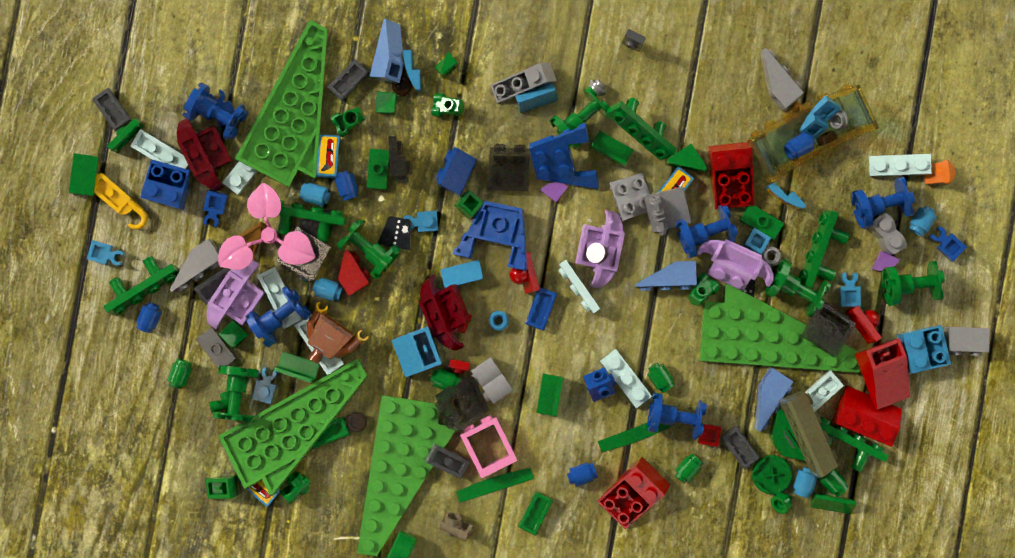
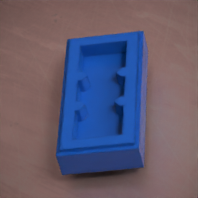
M539 287L540 289L536 293L525 324L544 331L557 293Z

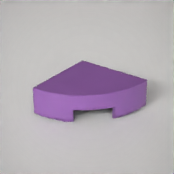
M554 182L547 184L540 191L554 202H557L568 186L563 183Z
M880 251L872 270L882 271L885 267L895 266L900 259Z

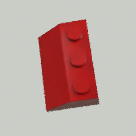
M846 385L831 422L892 447L900 429L902 409L891 404L876 410L870 395Z

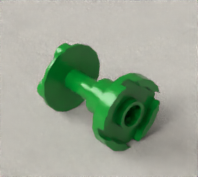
M589 86L583 90L590 101L586 107L578 114L573 112L564 121L554 115L549 122L553 128L555 126L558 128L556 132L560 135L569 128L571 130L578 128L580 124L587 122L598 111L606 119L610 120L611 118L606 115L609 108L608 104L603 100L600 102L596 98V92ZM581 143L569 145L571 148L576 150L579 146H581Z
M360 219L349 228L351 233L343 237L336 246L339 247V251H343L352 242L366 254L364 258L375 266L370 276L378 280L382 276L381 272L387 271L398 257L401 249L394 245L389 251H386L377 242L374 245L359 234L366 222Z
M783 259L777 266L776 273H773V282L770 287H766L765 294L772 298L779 290L790 296L796 294L809 301L805 315L812 317L816 309L818 311L821 309L824 303L822 297L829 291L831 284L824 280L816 291L800 283V278L789 273L792 263Z
M937 261L928 263L927 276L913 278L911 274L898 275L894 266L885 267L882 270V288H886L887 293L883 294L888 306L899 305L901 295L913 294L914 289L929 288L934 300H943L944 298L941 283L945 282V276L943 271H939Z
M219 366L218 374L228 375L226 391H230L227 413L213 412V418L252 422L253 416L239 414L242 393H246L248 377L258 378L259 370Z

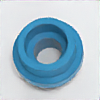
M495 311L489 317L491 328L497 331L504 330L509 323L508 316L502 311ZM501 317L503 319L502 324H496L495 319Z

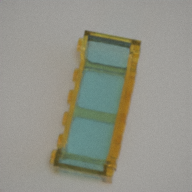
M849 83L831 94L823 93L816 97L817 101L810 103V101L798 106L799 110L792 112V110L781 115V119L776 122L774 119L763 124L764 128L750 134L751 136L746 140L750 143L758 159L767 183L772 184L780 180V176L786 175V172L854 137L862 136L861 134L867 131L871 133L879 129L860 85ZM825 95L838 102L841 110H844L849 117L847 127L841 130L835 129L828 120L827 124L829 127L821 133L833 130L837 135V139L823 146H819L816 139H814L815 144L812 151L798 159H789L784 152L783 146L786 145L787 141L802 133L800 128L817 103Z

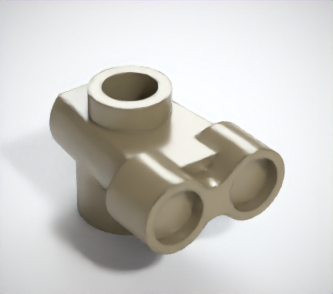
M448 512L441 521L439 529L443 530L447 536H457V538L467 541L474 525L461 522L462 517L458 513Z

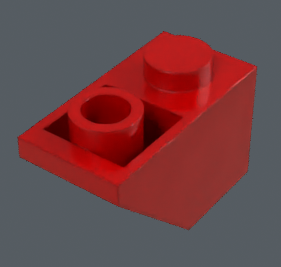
M350 250L344 251L338 277L348 296L354 295L371 284L369 281L371 278L366 268L362 269L358 264L361 260L356 252H351Z

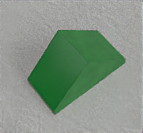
M692 143L668 158L665 162V165L679 166L683 169L702 173L707 169Z
M237 475L205 479L208 499H231L239 495Z

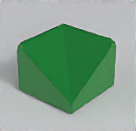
M447 52L446 57L435 66V69L442 78H445L458 67V63Z
M377 91L375 112L395 115L397 94Z
M469 189L462 194L454 204V207L467 218H472L484 202Z
M235 320L231 321L219 333L231 348H236L249 335Z

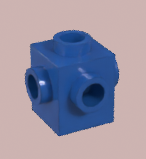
M605 367L583 376L593 402L615 394L613 387L616 384L612 373H607Z

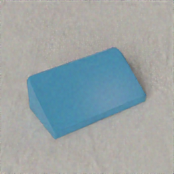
M553 83L515 96L520 113L558 100Z
M479 260L440 269L445 288L452 284H457L458 286L484 279Z

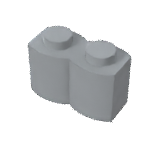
M883 213L873 218V227H870L869 230L878 238V244L883 252L893 255L907 247L905 238L896 230L895 222L890 215Z
M491 357L471 370L473 374L470 377L476 386L479 384L482 386L484 391L481 393L487 402L492 401L494 404L513 391Z

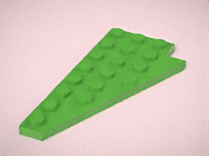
M309 20L235 160L288 188L297 171L315 179L317 172L328 29L312 20Z
M725 284L723 303L704 301L700 361L859 373L860 367L855 353H858V351L729 284Z
M359 359L350 362L253 416L252 422L244 421L218 436L244 489H248L263 480L270 496L277 493L368 378Z
M382 395L358 554L371 556L379 554L433 467L425 461L432 446L435 443L445 448L454 434L456 426L438 424L441 404Z

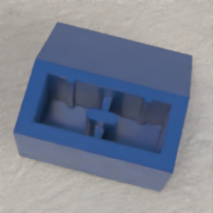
M454 147L452 151L448 150L444 159L446 165L444 169H439L436 179L440 188L461 196L477 159Z
M151 159L140 198L184 210L190 188V170Z

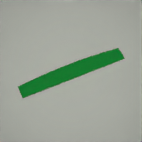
M645 423L598 441L601 452L616 449L657 434L671 427V425L659 424L657 432L652 433L647 431L649 426Z
M531 468L522 469L480 481L456 493L459 502H464L532 480L534 476Z

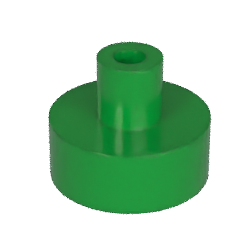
M777 493L771 498V506L777 513L785 514L792 507L791 496L789 494Z

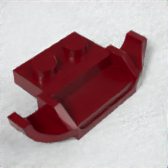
M187 119L180 121L177 127V143L193 176L212 191L216 192L224 188L215 170L233 160L216 126L213 125L197 133L191 121Z
M434 274L423 281L420 289L421 300L418 302L433 338H436L444 347L457 351L463 348L464 345L456 339L454 334L458 333L457 328L470 322L471 318L457 284H452L443 290L436 289L434 286L436 276Z

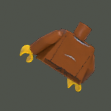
M321 302L316 304V309L307 322L306 335L309 339L308 344L315 348L310 354L309 359L317 364L320 363L324 355L329 359L334 357L342 358L349 355L369 338V336L365 339L360 337L363 330H359L355 335L326 314L328 306L324 310L319 309Z

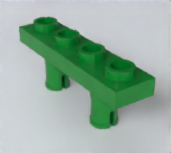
M636 98L628 99L626 104L621 101L607 109L606 115L660 161L675 154L676 147L663 137L666 124L658 121L654 123L652 128L638 116L636 111L639 101Z
M280 200L281 211L279 213L280 220L278 226V233L287 235L290 232L292 217H299L319 222L317 240L328 242L331 225L344 226L347 223L348 216L343 215L342 211L331 210V213L324 212V208L312 206L311 209L304 208V204L292 203V205L284 204L285 201Z
M825 210L820 215L818 230L812 236L813 244L805 256L806 263L804 269L800 271L798 276L801 279L800 283L809 288L813 287L816 276L828 281H833L835 278V270L821 265L829 240L832 239L846 244L849 239V233L834 228L839 213L833 210Z
M153 256L147 257L143 260V264L148 270L150 277L128 291L119 277L110 280L109 284L116 298L104 305V309L111 315L117 316L124 313L127 307L140 303L146 295L158 292L162 285L174 282L179 273L178 267L170 264L161 270Z
M820 416L821 423L819 424L822 431L825 430L830 439L828 442L829 447L833 439L836 440L838 438L859 451L851 468L862 473L869 457L872 458V456L886 462L889 455L883 453L884 448L873 444L871 447L866 444V439L858 435L852 437L848 435L849 430L839 425L836 429L830 426L831 421Z

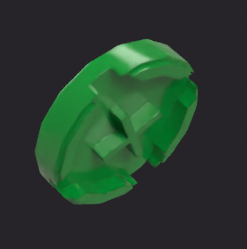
M766 455L755 462L751 477L754 485L765 494L774 495L782 493L789 487L792 481V472L790 465L785 459L777 455Z

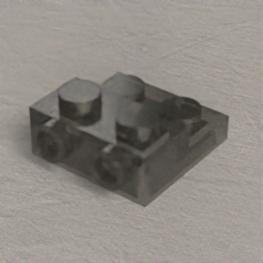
M388 136L390 177L398 184L409 183V175L413 174L412 163L408 161L406 156H400L404 155L402 141H399L397 136Z
M495 144L494 147H490L489 190L528 191L530 150L526 149L525 145L517 144L514 145V148H506L505 144Z
M296 227L295 231L305 234L310 240L316 256L315 259L299 265L285 263L280 257H278L277 261L281 263L280 267L288 272L291 270L298 274L297 278L307 283L308 280L314 281L332 247L300 227Z
M824 302L819 311L816 309L814 315L809 317V322L800 336L832 357H837L856 323L851 321L848 315L834 310L833 305Z
M472 376L467 377L456 386H448L435 396L437 399L435 406L445 416L443 419L444 424L448 429L458 432L490 410L475 378Z

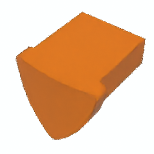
M948 159L939 163H931V174L924 175L925 184L944 182L945 184H950L956 176V170Z

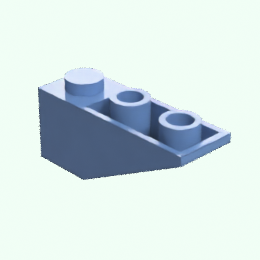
M384 19L370 77L383 82L400 83L404 66L401 27L395 22Z
M696 261L673 262L636 283L635 287H640V291H651L652 287L660 286V290H672V286H680V290L692 289V285H697Z
M774 368L768 369L758 386L754 429L760 432L762 429L765 430L770 424L771 420L769 418L772 413H776L780 409L781 404L779 400L783 396H788L793 388L791 386L793 381Z

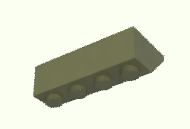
M800 390L780 399L779 402L811 474L822 478L838 466L836 463L838 457L834 449H830L828 445L830 439L826 431H822L820 427L821 418L817 412L813 411L811 406L813 400L810 394Z

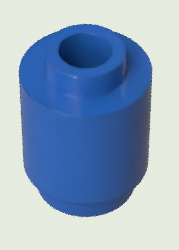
M803 132L787 141L783 149L789 159H798L814 149L815 141L810 134Z
M348 170L338 173V178L334 180L343 201L358 197L357 191L359 189L354 174H349Z
M148 302V305L143 304L136 321V328L143 332L152 333L162 313L159 309L160 306Z
M587 462L569 468L570 473H567L570 485L574 484L575 487L593 482V479L598 478L593 463L588 464Z

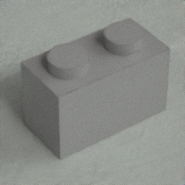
M944 327V336L950 355H962V351L970 352V356H982V352H989L990 328Z

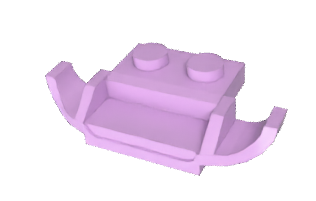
M606 209L605 225H602V228L583 224L575 261L576 264L593 267L595 274L589 287L597 289L606 285L615 272H617L625 236L619 215L614 211ZM593 243L602 244L607 249V258L600 264L593 263L587 258V249Z
M727 239L725 241L710 240L703 243L697 251L698 255L701 253L713 255L711 261L714 262L709 268L707 275L744 291L751 279L755 280L757 276L763 278L768 287L773 282V272L768 263L762 259V255Z
M252 259L248 267L241 270L231 269L208 302L207 322L210 326L218 330L221 321L227 315L241 325H245L247 320L245 315L254 311L265 294L264 290L250 282L252 274L260 266L259 263Z

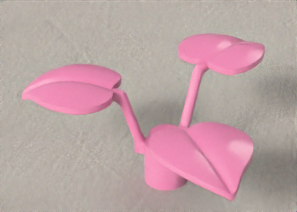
M262 183L250 195L247 202L248 211L253 217L258 219L264 217L267 228L262 231L261 239L246 244L242 236H232L222 244L218 255L220 267L234 270L248 267L253 259V252L248 247L263 242L268 244L280 243L282 246L278 250V255L282 261L288 264H305L316 257L311 242L305 234L298 231L290 232L282 241L279 239L278 231L271 228L268 217L275 218L279 215L281 201L275 190L265 183Z

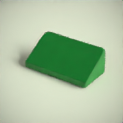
M815 492L812 494V508L849 514L856 506V502L850 498Z

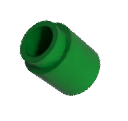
M179 358L176 359V362H173L167 379L168 382H171V387L181 389L182 386H187L192 371L191 362Z
M657 362L648 368L650 371L647 373L648 377L661 393L668 391L675 385L673 382L674 378L663 363L659 365Z
M439 368L438 371H433L430 381L433 382V387L450 393V391L456 392L460 377L456 376L457 374Z
M691 453L674 470L677 473L675 477L682 483L686 481L691 483L702 469L701 466L704 463Z
M836 469L819 478V481L832 495L835 494L836 497L841 496L849 487L846 484L847 481Z

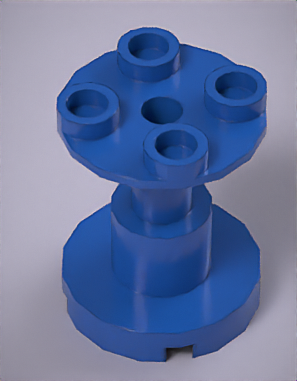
M203 82L199 83V90L194 88L186 101L184 110L187 113L184 112L183 117L189 121H194L198 115L208 120L215 118L226 124L223 139H235L239 132L238 126L240 122H244L248 115L245 105H240L233 114H230L219 108V102L209 98L210 86Z
M904 177L895 179V194L881 197L879 194L867 197L862 189L851 192L852 206L855 205L856 208L853 212L857 223L862 229L873 227V216L885 213V209L899 205L905 216L914 214L912 204L915 203V198L912 192H908L907 182Z
M727 205L718 206L719 221L705 226L699 223L688 227L684 219L675 222L676 228L680 227L681 231L677 232L685 254L688 253V259L697 256V245L709 241L708 237L725 231L730 241L735 242L738 231L735 224L731 225L728 217H731Z
M288 286L282 288L288 302L276 311L270 309L262 316L255 311H251L245 315L246 321L258 339L264 338L265 341L262 343L267 347H271L276 343L273 332L283 325L282 320L294 311L304 320H307L308 316L311 315L310 310L299 302V299H301L299 294Z
M653 393L652 399H654V403H650L648 413V432L656 433L659 424L673 426L677 422L693 425L692 437L694 440L703 434L704 423H701L702 415L705 416L707 404L699 400L695 413L678 411L676 406L662 404V394Z

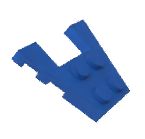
M586 123L580 124L578 128L573 130L570 128L564 130L563 134L555 137L551 135L530 143L529 150L537 179L594 189L599 188L596 170L575 171L569 145L589 142Z
M485 201L474 217L469 230L462 236V241L457 248L455 247L453 255L471 259L476 240H483L512 247L507 267L527 271L524 210Z

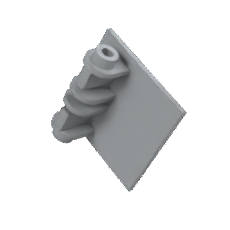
M643 173L609 183V189L613 193L615 198L613 200L616 201L615 206L618 207L619 217L622 218V221L648 212L644 196L650 195Z
M683 186L644 196L653 232H659L660 235H664L669 228L676 227V221L682 219L687 224L691 223Z

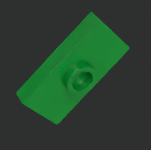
M134 118L126 127L123 126L116 132L117 136L107 147L111 151L118 153L144 127V124Z
M370 148L366 188L387 190L390 150Z
M755 205L747 206L739 220L771 237L773 241L784 225L783 222Z
M342 416L334 419L312 449L320 448L350 436L345 418Z
M535 491L518 527L536 536L554 500Z

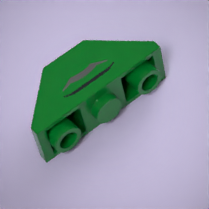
M779 409L773 414L769 439L780 455L805 461L785 413Z

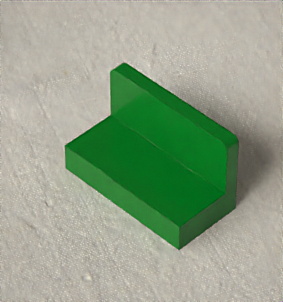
M600 130L589 148L623 168L633 152V149Z
M73 154L69 186L70 194L94 195L98 165L97 156Z
M282 351L278 366L274 368V371L314 383L320 364Z
M543 373L536 413L557 417L563 377Z

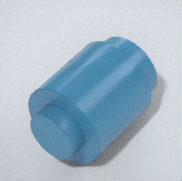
M304 183L301 187L300 198L304 199V202L323 207L330 200L331 193L328 192L327 187L313 183Z
M924 206V208L919 207L909 223L911 225L909 230L921 237L927 234L937 218L934 214L935 210L928 206Z
M323 277L320 280H316L313 286L315 296L332 302L334 300L339 302L344 289L340 283Z
M803 467V470L798 469L793 487L795 489L794 494L810 498V494H813L817 481V476L811 474L808 467Z

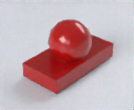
M530 251L526 252L527 271L512 268L509 273L513 283L523 284L525 294L540 289Z
M855 306L845 312L867 344L877 342L882 338L875 329L880 323V316L876 311L866 310L862 312L859 306Z

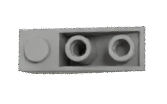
M765 47L760 52L768 93L770 98L783 111L804 93L802 91L803 88L797 80L793 81L789 76V70L777 62L774 52L770 49L767 50Z
M539 63L491 84V88L496 102L501 103L515 98L516 95L555 83L557 80L551 63Z
M207 239L190 251L170 288L171 292L178 291V293L185 291L189 288V283L200 281L206 276L204 273L210 269L214 271L220 267L218 262L219 249L213 240Z

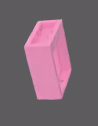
M491 415L481 419V424L475 427L471 424L463 428V433L460 434L481 479L517 461V457L497 417L492 418ZM494 424L508 455L482 467L468 437Z

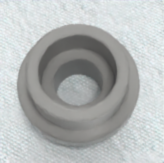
M590 80L591 84L589 86L596 92L597 96L600 97L606 93L604 89L606 86L600 80Z
M840 109L829 119V123L833 128L841 130L847 127L849 117L844 110Z
M767 247L762 253V259L770 267L775 266L781 260V253L775 247ZM769 253H772L774 255L773 260H769L767 258V255Z

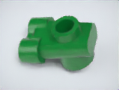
M443 93L434 94V105L431 109L432 116L443 117L446 114L460 116L464 112L463 100L446 97Z
M360 107L347 110L342 114L338 112L331 116V120L341 137L350 134L349 130L366 120ZM354 114L356 115L355 122L352 120V116Z
M701 273L697 278V285L689 294L688 299L693 305L700 306L711 294L715 295L720 285L716 281L711 280L706 273Z
M230 391L221 393V400L209 402L212 414L213 412L224 410L227 413Z
M297 471L288 477L287 483L289 486L282 489L280 493L291 504L299 495L306 494L312 483L304 474L302 475Z

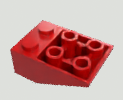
M742 142L708 146L715 210L720 205H727L728 208L755 205L753 155L750 144Z
M900 338L886 341L855 353L876 410L910 397L907 356Z
M641 457L597 502L626 529L665 496L671 484Z

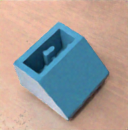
M942 325L896 334L897 339L900 338L907 356L908 373H916L951 364Z
M429 326L392 340L405 377L443 364Z

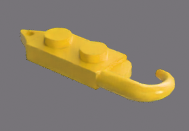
M96 174L94 193L121 215H126L134 210L140 215L141 221L137 225L129 223L128 227L134 230L143 228L148 221L145 209L105 174Z

